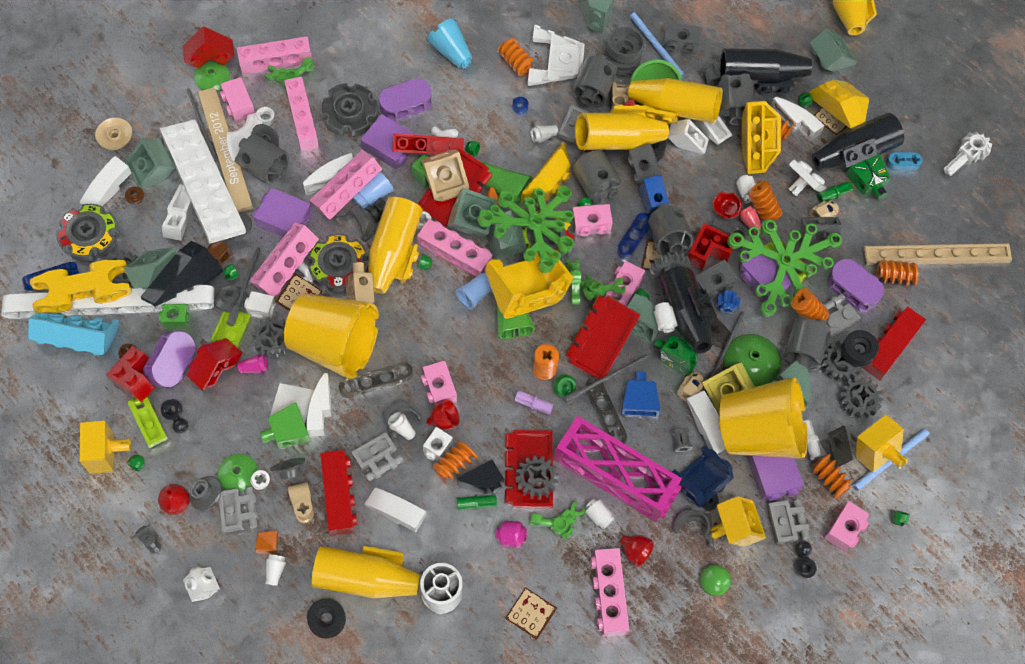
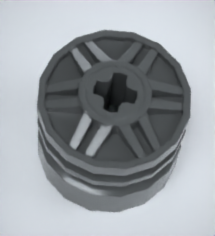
M619 27L609 34L605 57L618 67L617 74L628 75L634 73L639 67L645 44L643 36L640 32L630 27Z

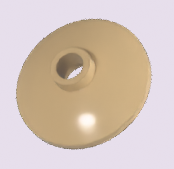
M109 118L103 121L95 132L98 144L108 150H118L125 147L133 135L130 124L121 118Z

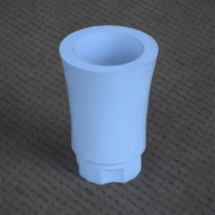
M379 172L352 200L356 205L360 204L361 208L365 209L369 205H373L377 199L393 192L394 189L387 178Z
M486 272L480 273L474 279L455 290L458 300L469 310H473L492 291Z

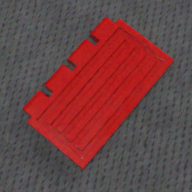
M459 148L457 151L460 153L469 184L468 190L480 193L483 188L478 184L481 183L485 186L493 175L488 172L489 167ZM429 188L418 202V205L424 212L429 213L432 219L440 222L447 228L451 210L458 197L443 202L434 200Z
M598 295L592 306L598 312L590 310L583 322L589 328L581 327L574 339L575 342L579 343V346L572 343L566 353V356L571 359L570 363L598 380L608 375L641 316L640 313L609 295L606 297Z
M513 430V434H505V449H513V451H505V467L513 468V470H505V487H513V489H505V504L513 505L515 509H553L552 492L549 491V497L547 498L544 494L541 495V500H538L537 495L530 499V494L528 493L524 496V489L518 490L519 483L515 482L517 477L516 470L520 469V463L526 464V458L532 461L533 456H536L537 460H540L543 456L544 462L551 460L550 466H553V430ZM547 472L546 476L549 478V481H550V480H551V479H550V475H549V473ZM524 474V480H525V482L527 483V482H528V479L526 478V475Z

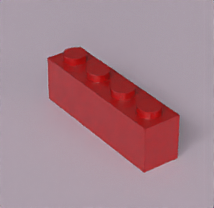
M908 306L903 312L901 310L898 311L893 318L896 322L893 325L889 323L883 331L886 334L883 339L881 337L877 339L879 351L873 362L862 367L880 381L927 320Z
M345 450L320 453L330 536L355 533L354 526H358L357 516L352 514L355 498L354 494L350 495L349 488L353 487L352 475H348L347 468H351L350 456H346Z

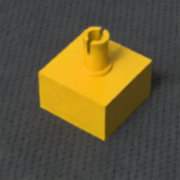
M885 414L857 437L856 459L873 473L889 460L899 469L902 468V465L905 466L908 462V459L899 453L902 450L904 428Z
M106 421L80 423V463L89 474L114 472V452L131 451V439L114 440V433Z
M737 496L717 504L722 523L712 526V531H714L712 537L714 539L726 535L729 544L744 547L766 539L754 500Z

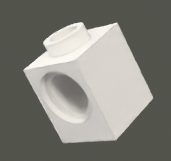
M251 291L250 297L246 298L244 304L248 314L267 320V317L271 320L276 306L274 296Z
M436 427L423 445L424 455L432 461L436 460L439 462V458L444 457L445 453L452 446L453 437ZM439 443L442 447L440 449H433L432 445Z

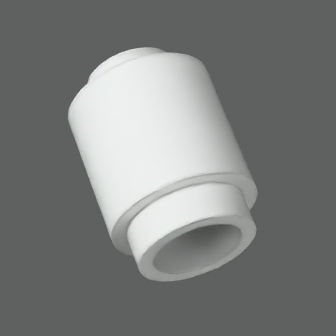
M748 175L739 177L736 186L742 200L745 203H752L748 191L756 183L754 178Z
M667 302L656 305L654 307V316L658 330L664 333L674 331L677 321L673 307Z
M593 499L586 505L587 510L585 513L602 530L615 520L612 516L613 513L601 499L598 501Z

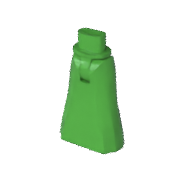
M485 163L484 165L489 167L488 172L493 175L485 187L488 189L493 187L497 195H500L502 191L511 192L514 196L513 202L519 205L521 193L532 181V176Z
M496 302L497 334L500 339L514 338L515 329L518 337L529 336L535 331V326L528 313L505 319L500 313Z

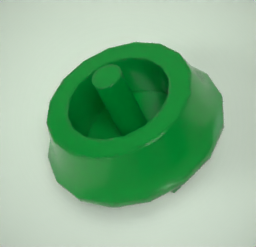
M568 374L558 376L553 384L555 394L563 398L565 395L575 391V379Z

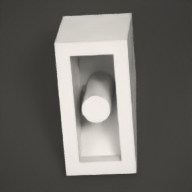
M690 119L680 120L677 124L672 123L670 126L668 138L677 147L705 154L709 139Z

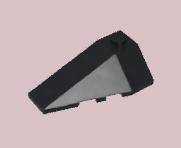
M190 241L173 256L141 295V300L156 307L176 298L177 293L184 290L189 292L197 284L211 282L223 272V269L206 247Z

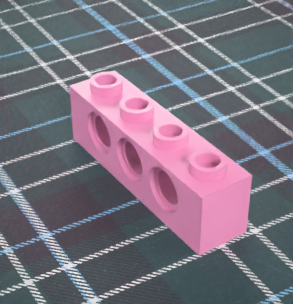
M308 36L237 47L242 74L266 71L268 66H274L276 69L302 65V62L307 57L311 58Z
M302 77L284 80L301 152L319 148Z
M361 150L309 201L319 213L330 220L382 168L373 156Z
M429 219L417 235L418 245L474 277L484 273L487 263L492 260L493 255L489 250L476 246L473 241L462 238L454 230L446 229L438 221L434 222ZM439 237L444 238L443 240H440V241H439V240H436V239L439 238ZM457 246L459 249L455 250L452 247ZM473 255L475 258L470 259L468 256Z
M295 222L250 279V282L263 294L275 297L280 293L286 281L292 277L296 268L303 263L304 258L319 239L305 225Z
M625 261L622 267L618 266L614 276H616L615 279L623 278V282L628 283L625 286L626 292L618 294L615 291H609L606 296L618 297L620 299L618 300L619 302L628 306L641 284L646 270Z
M620 548L595 550L593 557H590L591 569H595L596 577H593V588L597 589L598 597H595L596 610L600 611V618H597L598 631H602V637L627 635L629 623ZM608 568L611 570L612 575L605 576L601 570ZM604 589H612L614 596H606ZM614 609L617 616L609 617L606 614V610Z

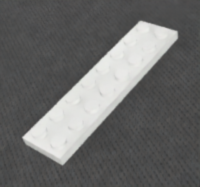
M195 119L160 128V134L209 244L245 234V226Z

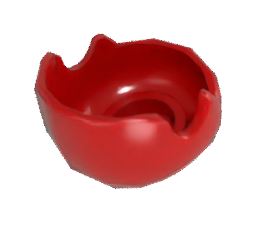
M720 192L714 197L712 203L715 213L725 220L738 217L743 207L741 199L733 192Z

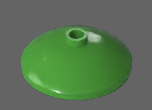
M659 59L644 62L634 71L631 77V81L662 78L683 79L673 64Z
M744 334L733 339L723 359L725 370L742 362L755 387L772 383L781 369V357L776 346L767 338L757 334ZM752 354H756L758 358H754Z

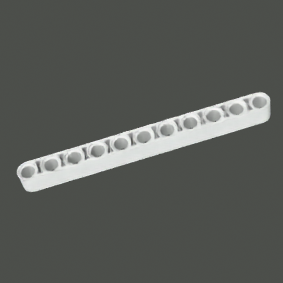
M195 285L193 290L189 292L184 290L177 293L176 298L156 307L141 300V295L146 289L131 288L132 293L114 302L98 304L94 302L93 297L72 301L73 308L71 310L58 314H64V316L160 312L163 309V304H187L189 310H207L214 307V287L210 285ZM49 292L4 295L2 300V317L8 319L30 318L36 313L32 303L45 298Z

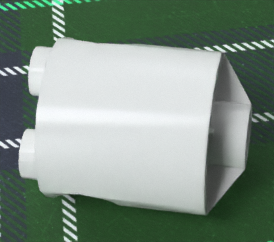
M436 563L429 566L423 572L420 587L421 597L425 606L436 614L448 613L454 610L462 599V577L459 571L452 565Z

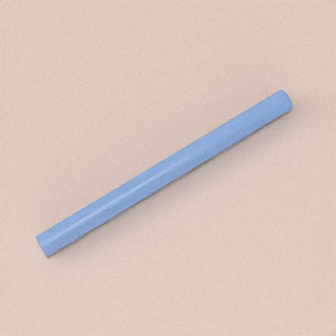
M635 12L632 13L630 18L661 57L673 64L683 78L685 76L683 71Z
M924 428L903 444L902 450L899 453L904 455L929 435L928 430ZM887 461L874 473L869 471L853 484V488L856 491L860 490L893 462Z

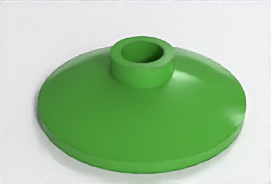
M209 61L196 69L194 80L201 90L215 87L216 91L222 89L221 84L230 80V73L225 65Z
M245 454L231 455L220 464L218 480L226 490L238 489L239 493L244 492L245 488L252 487L250 480L254 472L258 471L257 464L251 457ZM239 468L240 472L235 474L233 473L234 469Z

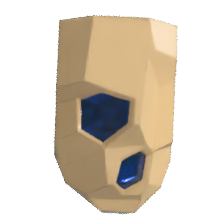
M823 201L819 205L814 206L810 210L809 215L810 217H836L839 207L835 201Z
M692 372L687 375L678 389L677 395L687 402V397L701 392L704 386L702 375L698 372Z

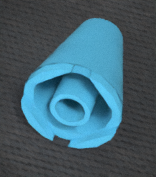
M455 19L445 20L437 26L439 29L436 32L432 30L427 36L428 42L456 67L465 69L471 65L472 55Z

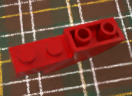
M393 133L392 152L437 155L448 150H458L459 148L463 150L464 138Z

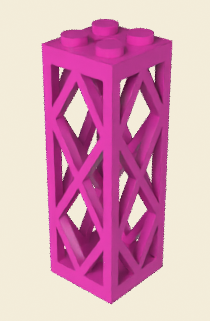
M579 416L575 418L556 448L554 461L656 523L659 518L664 519L672 504L671 502L675 501L682 488L679 485L681 477ZM579 440H585L593 446L581 445ZM585 451H600L605 461L589 460ZM608 455L611 456L614 461H611ZM597 466H608L610 472L603 471ZM614 467H618L620 472H616ZM624 467H629L636 472H626ZM620 477L624 478L626 484L621 481ZM630 478H644L649 488H635ZM652 481L658 484L659 488H655ZM643 494H653L655 499H650Z

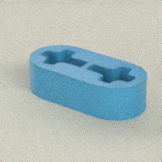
M893 152L888 157L886 164L889 169L895 171H915L920 167L923 159L920 154L914 152Z

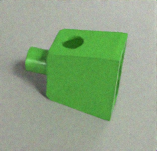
M293 403L270 416L268 421L271 428L260 432L264 443L275 439L278 448L311 442L297 403Z

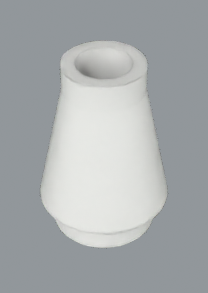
M556 125L534 126L530 131L533 142L541 143L553 136H557L558 128Z
M396 412L390 416L388 420L390 429L407 440L415 436L416 431L412 428L404 414Z
M269 554L268 559H266L265 584L278 586V581L286 565L285 557Z

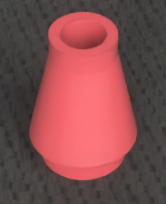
M749 206L741 211L739 214L740 220L749 229L757 227L760 230L761 222L756 209Z

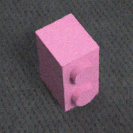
M241 77L221 84L223 90L220 92L223 102L227 101L226 109L228 115H233L235 122L247 118L249 114L255 113Z

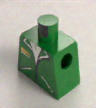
M880 154L849 167L846 176L862 195L866 196L874 192L878 199H882L888 194L884 187L888 184L890 176Z
M672 335L666 342L659 338L655 341L653 348L661 352V361L665 365L685 377L692 373L698 364V353L694 352L685 340Z

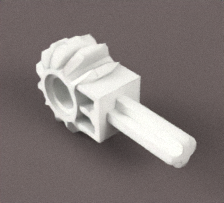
M977 131L974 133L969 132L961 140L960 149L955 155L956 158L944 167L945 174L951 176L964 164L969 166L973 161L976 162L978 159L980 161L984 160L991 152L992 143L989 142L990 137L985 138L984 133L979 135Z

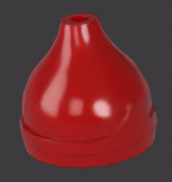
M448 399L436 404L427 419L429 426H435L443 430L453 429L460 423L458 410L454 403Z
M178 484L164 486L158 496L160 508L165 513L171 515L184 512L190 503V495L187 489Z
M624 535L620 540L627 559L637 567L644 564L654 548V541L643 535Z

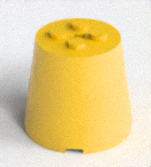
M304 293L296 299L289 311L284 329L285 345L288 349L345 378L353 379L357 377V371L359 369L363 370L376 342L378 327H375V321L379 318L377 306L370 302Z
M787 378L722 396L720 401L719 430L721 431L723 443L728 454L794 459L805 458L808 445L807 423H803L802 411L806 409L797 378Z

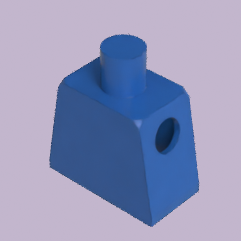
M662 175L643 179L638 193L646 215L650 216L658 209L659 205H669Z
M637 371L635 372V380H628L621 416L658 417L660 403L656 383L654 381H646V372Z

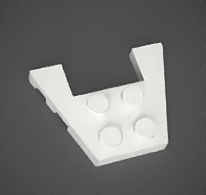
M534 25L533 42L551 45L548 70L529 68L528 86L577 78L583 65L585 44L566 36L560 37L551 30L545 31L541 29V26Z

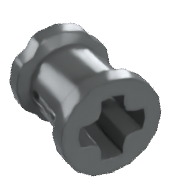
M712 63L703 66L700 69V74L705 77L707 85L716 86L721 81V77L715 72V66Z
M678 428L672 431V436L675 437L676 452H686L693 448L689 442L688 434L690 431L688 428Z

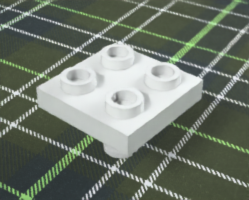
M794 159L789 164L800 176L788 188L794 195L798 196L807 185H810L819 192L827 188L824 185L825 180L818 174H812L811 171L813 169L802 160L798 162Z

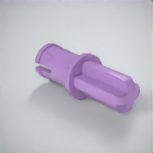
M518 391L515 396V402L550 416L554 406L553 403L551 404L539 399L537 395L534 397Z

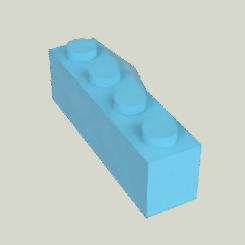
M35 313L29 318L28 340L35 341L38 344H52L58 348H72L78 352H92L93 355H104L112 346L120 320L112 319L111 323L102 322L103 318L94 317V320H83L82 316L78 315L64 318V314Z

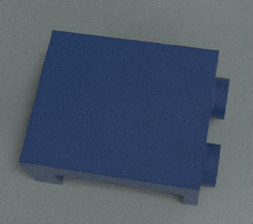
M706 446L701 447L702 455L682 472L679 473L675 469L672 471V473L682 478L679 483L682 488L679 492L699 508L734 479L733 467L730 462L721 459L713 449H708Z

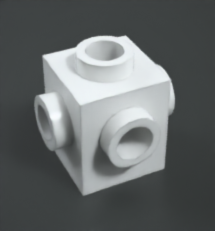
M195 567L183 579L192 602L209 599L220 589L211 567Z

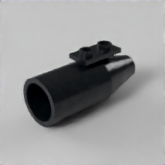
M723 48L720 58V77L723 75L732 76L745 73L750 75V79L754 84H758L756 91H762V94H770L772 91L779 92V94H788L795 88L793 80L811 76L812 59L778 49Z
M886 113L837 134L812 154V162L818 170L839 167L848 168L878 154L888 152L903 144L904 131L902 125L892 113Z
M687 267L671 268L664 272L658 281L664 303L667 302L673 307L677 321L676 331L694 352L699 354L705 353L712 347L711 318L715 319L717 314L706 289L699 287L693 271Z

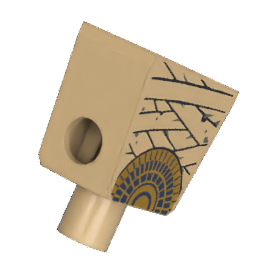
M353 263V273L346 277V299L375 303L372 273H365L364 263Z

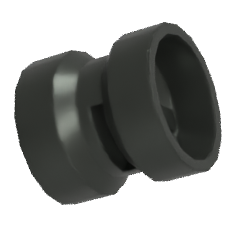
M382 198L377 199L374 205H369L365 208L371 213L375 221L374 223L380 221L386 204Z

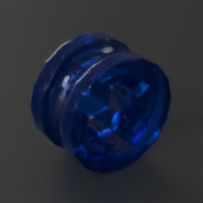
M516 97L513 100V111L516 114L526 113L529 105L528 100L525 97ZM520 103L524 104L523 107H518L517 105H520Z

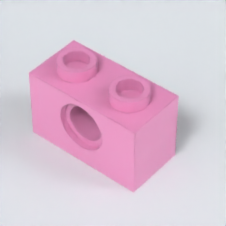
M610 204L573 207L574 218L572 223L576 235L588 236L589 234L596 233L603 235L611 232L613 223Z
M441 361L423 367V374L420 377L423 386L427 385L429 392H426L429 403H433L435 406L445 399L456 403L457 393L446 362ZM435 383L443 384L440 388H436L433 385Z
M848 501L843 506L824 539L845 552L850 547L854 548L860 539L857 537L860 531L864 532L869 524L867 518L870 514ZM845 524H849L853 531L847 530Z

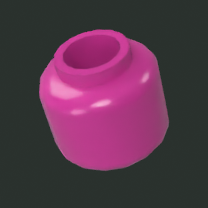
M503 521L501 526L496 529V539L500 541L503 547L519 548L526 542L527 528L519 521Z

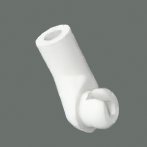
M434 126L430 132L433 136L458 137L456 129L442 131Z
M303 262L297 269L302 272L304 276L302 278L312 284L313 279L308 265Z

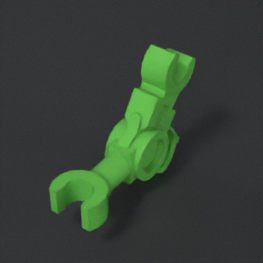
M307 57L299 68L288 70L283 68L276 70L274 66H268L269 72L273 73L265 74V77L268 81L276 79L277 82H282V86L286 89L284 80L301 77L300 75L305 71H312L315 68L312 64L314 62L310 57Z
M569 258L566 259V268L569 269V272L574 277L571 282L572 305L580 304L579 284H581V271L578 270L580 267L579 258H576V262H570Z
M587 274V280H581V284H579V287L583 289L585 298L590 301L593 298H597L598 295L604 296L609 291H615L618 294L626 292L625 286H618L623 284V278H617L614 283L605 285V283L596 281Z
M575 501L572 503L570 511L567 509L560 516L553 517V519L544 518L539 514L532 513L529 525L551 527L550 530L561 534L562 539H566L574 531V527L568 530L569 526L576 523L577 520L575 518L582 517L586 510L583 509L581 512L575 511V507L578 504Z

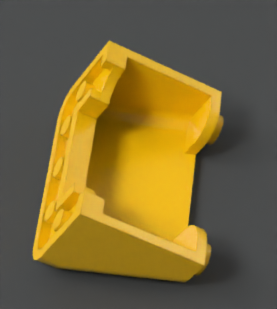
M539 253L536 254L532 262L525 260L503 267L501 260L493 259L487 263L485 268L499 311L505 319L557 304L565 296L574 277L560 260L558 263H555L551 272L542 273L538 267L540 261Z

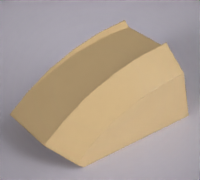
M448 150L431 157H426L421 161L434 200L443 202L458 197L462 188L469 189L459 151Z

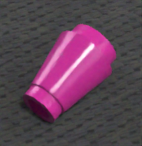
M258 354L238 362V370L240 373H264V371L268 370L267 358L265 355L261 356Z

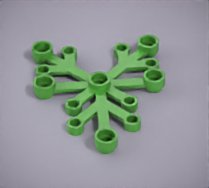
M560 186L556 192V197L546 206L545 192L540 188H536L532 194L533 198L527 197L523 202V207L528 210V213L513 202L514 196L511 192L502 191L498 197L499 206L491 205L489 210H482L477 218L479 225L488 227L491 224H501L496 226L493 231V235L499 239L504 237L506 230L512 225L527 226L533 230L536 243L525 251L524 259L532 262L536 254L539 253V270L542 273L551 272L555 263H558L561 253L570 252L574 246L572 238L568 236L560 238L548 229L553 228L556 232H562L565 227L564 222L570 223L573 220L574 214L569 210L553 211L560 203L567 202L572 195L571 189L567 186ZM535 200H537L539 206V214L536 213ZM500 207L510 208L522 218H512L502 211ZM547 217V218H561L562 220H559V219H558V220L553 221V220H544V219ZM542 233L557 244L559 251L552 249L544 242Z
M771 219L765 220L761 224L760 230L757 227H751L747 231V236L752 242L745 240L740 233H733L728 238L727 243L730 248L738 249L743 247L750 250H744L739 254V260L742 263H747L750 259L763 255L775 260L779 267L774 282L766 285L760 284L755 288V294L758 297H763L770 292L768 300L760 306V312L763 316L770 317L776 312L775 302L777 296L780 298L781 306L788 307L791 305L792 297L786 294L782 286L786 272L795 288L793 297L797 291L805 288L802 286L795 269L804 272L807 276H813L817 272L816 265H806L796 260L803 258L820 265L826 270L833 266L834 261L832 258H822L813 253L827 247L830 249L839 247L842 243V237L838 233H831L824 241L809 246L812 235L817 232V226L810 223L804 228L805 234L800 249L793 253L796 242L801 238L800 232L793 230L789 233V240L786 249H784L776 232L777 224ZM767 224H771L773 228L769 229ZM808 227H811L813 229V232H810L808 230ZM751 230L756 232V236L751 234ZM760 230L764 235L770 237L777 252L763 246L759 238ZM792 234H795L797 236V239H794L792 237ZM734 237L739 238L740 242H736ZM833 237H835L838 242H834ZM742 254H746L748 259H744ZM784 257L788 258L789 263L784 261ZM825 260L829 262V266L825 265ZM808 267L813 269V273L809 272ZM759 288H762L764 293H760ZM784 298L788 299V304L783 301ZM767 305L772 307V311L767 309Z

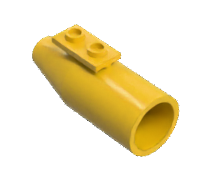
M832 0L835 11L850 35L863 33L866 24L877 15L874 0Z
M672 78L636 80L630 83L628 98L648 107V110L645 112L646 117L660 120L667 124H677V117L714 124L721 108L722 88Z
M616 105L609 113H580L575 122V141L580 150H632L649 143L654 144L665 141L669 135V127L666 122L646 117L647 106Z
M389 197L386 201L369 252L368 273H372L374 293L385 294L394 279L400 280V283L403 284L407 279L410 280L413 269L411 265L412 262H416L419 252L416 251L418 245H412L423 209L408 199Z
M320 546L313 567L312 587L368 598L415 596L418 594L421 574L403 567L404 553L395 550L389 551L377 547L363 546V553Z

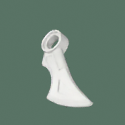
M259 108L257 112L247 115L246 123L242 128L233 132H227V147L233 162L240 149L238 146L239 142L243 138L247 139L251 136L254 126L258 124L271 126L274 123V111L271 108ZM262 114H268L270 118L264 120L260 116Z

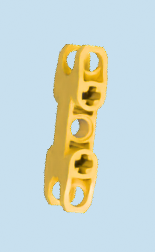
M102 260L91 263L89 265L90 272L69 276L67 270L57 269L35 276L30 279L32 288L36 290L48 289L49 293L45 298L32 303L33 309L36 313H60L71 310L73 308L72 301L93 297L95 303L103 304L126 297L132 293L130 285L126 283L114 284L112 281L118 274L125 273L124 268L128 264L125 260Z

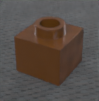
M221 240L211 243L207 247V250L221 267L232 256L230 246Z

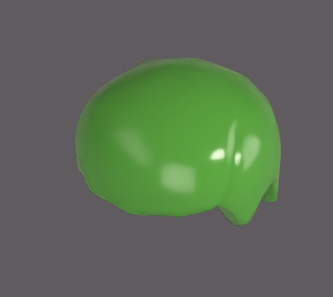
M710 565L700 575V585L707 594L721 596L731 586V575L726 568L720 565Z

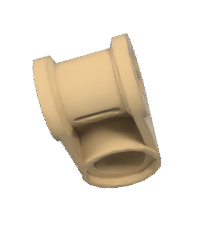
M613 81L610 110L614 106L623 105L628 101L630 83L625 85L617 84L616 81Z
M308 482L288 486L297 520L303 524L309 523L314 517ZM303 509H306L305 514H302Z

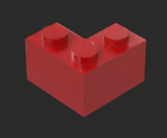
M202 26L183 45L184 62L196 68H200L209 59L225 65L234 57L233 39Z
M704 223L688 253L691 266L703 270L709 256L720 261L725 259L728 262L734 250L727 243L731 235Z
M227 338L204 344L197 350V356L189 365L190 369L186 376L201 390L211 388L216 385L223 371L236 366L243 352Z
M134 346L106 374L118 389L141 403L154 389L153 385L143 374V368L149 357Z

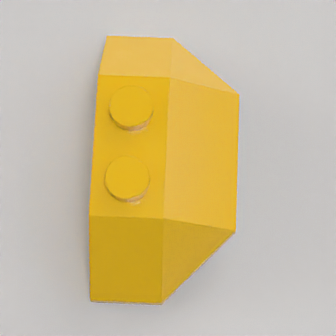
M831 80L808 92L812 96V100L850 129L866 121L869 98L848 82Z
M766 101L746 102L742 114V155L746 173H765L781 152V116Z
M562 141L544 166L522 191V203L527 197L533 198L532 194L536 188L542 189L545 192L544 199L549 200L553 195H556L560 185L568 181L571 176V164L565 142Z

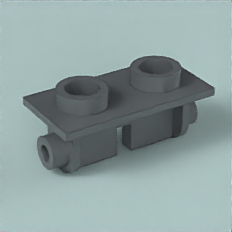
M150 524L139 528L135 533L136 535L132 537L142 549L146 547L152 554H156L161 550V545L156 540L159 535Z

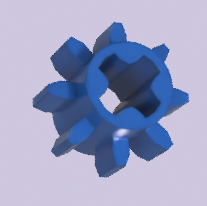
M725 290L722 292V295L718 294L716 306L720 307V311L724 313H733L735 309H739L740 297H736L737 293L734 291Z

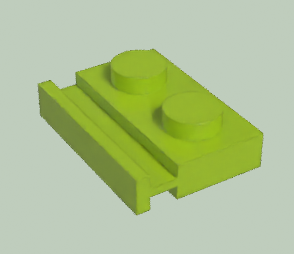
M239 311L235 325L229 326L227 321L231 312H223L210 341L213 343L216 340L219 341L227 338L239 349L252 316Z

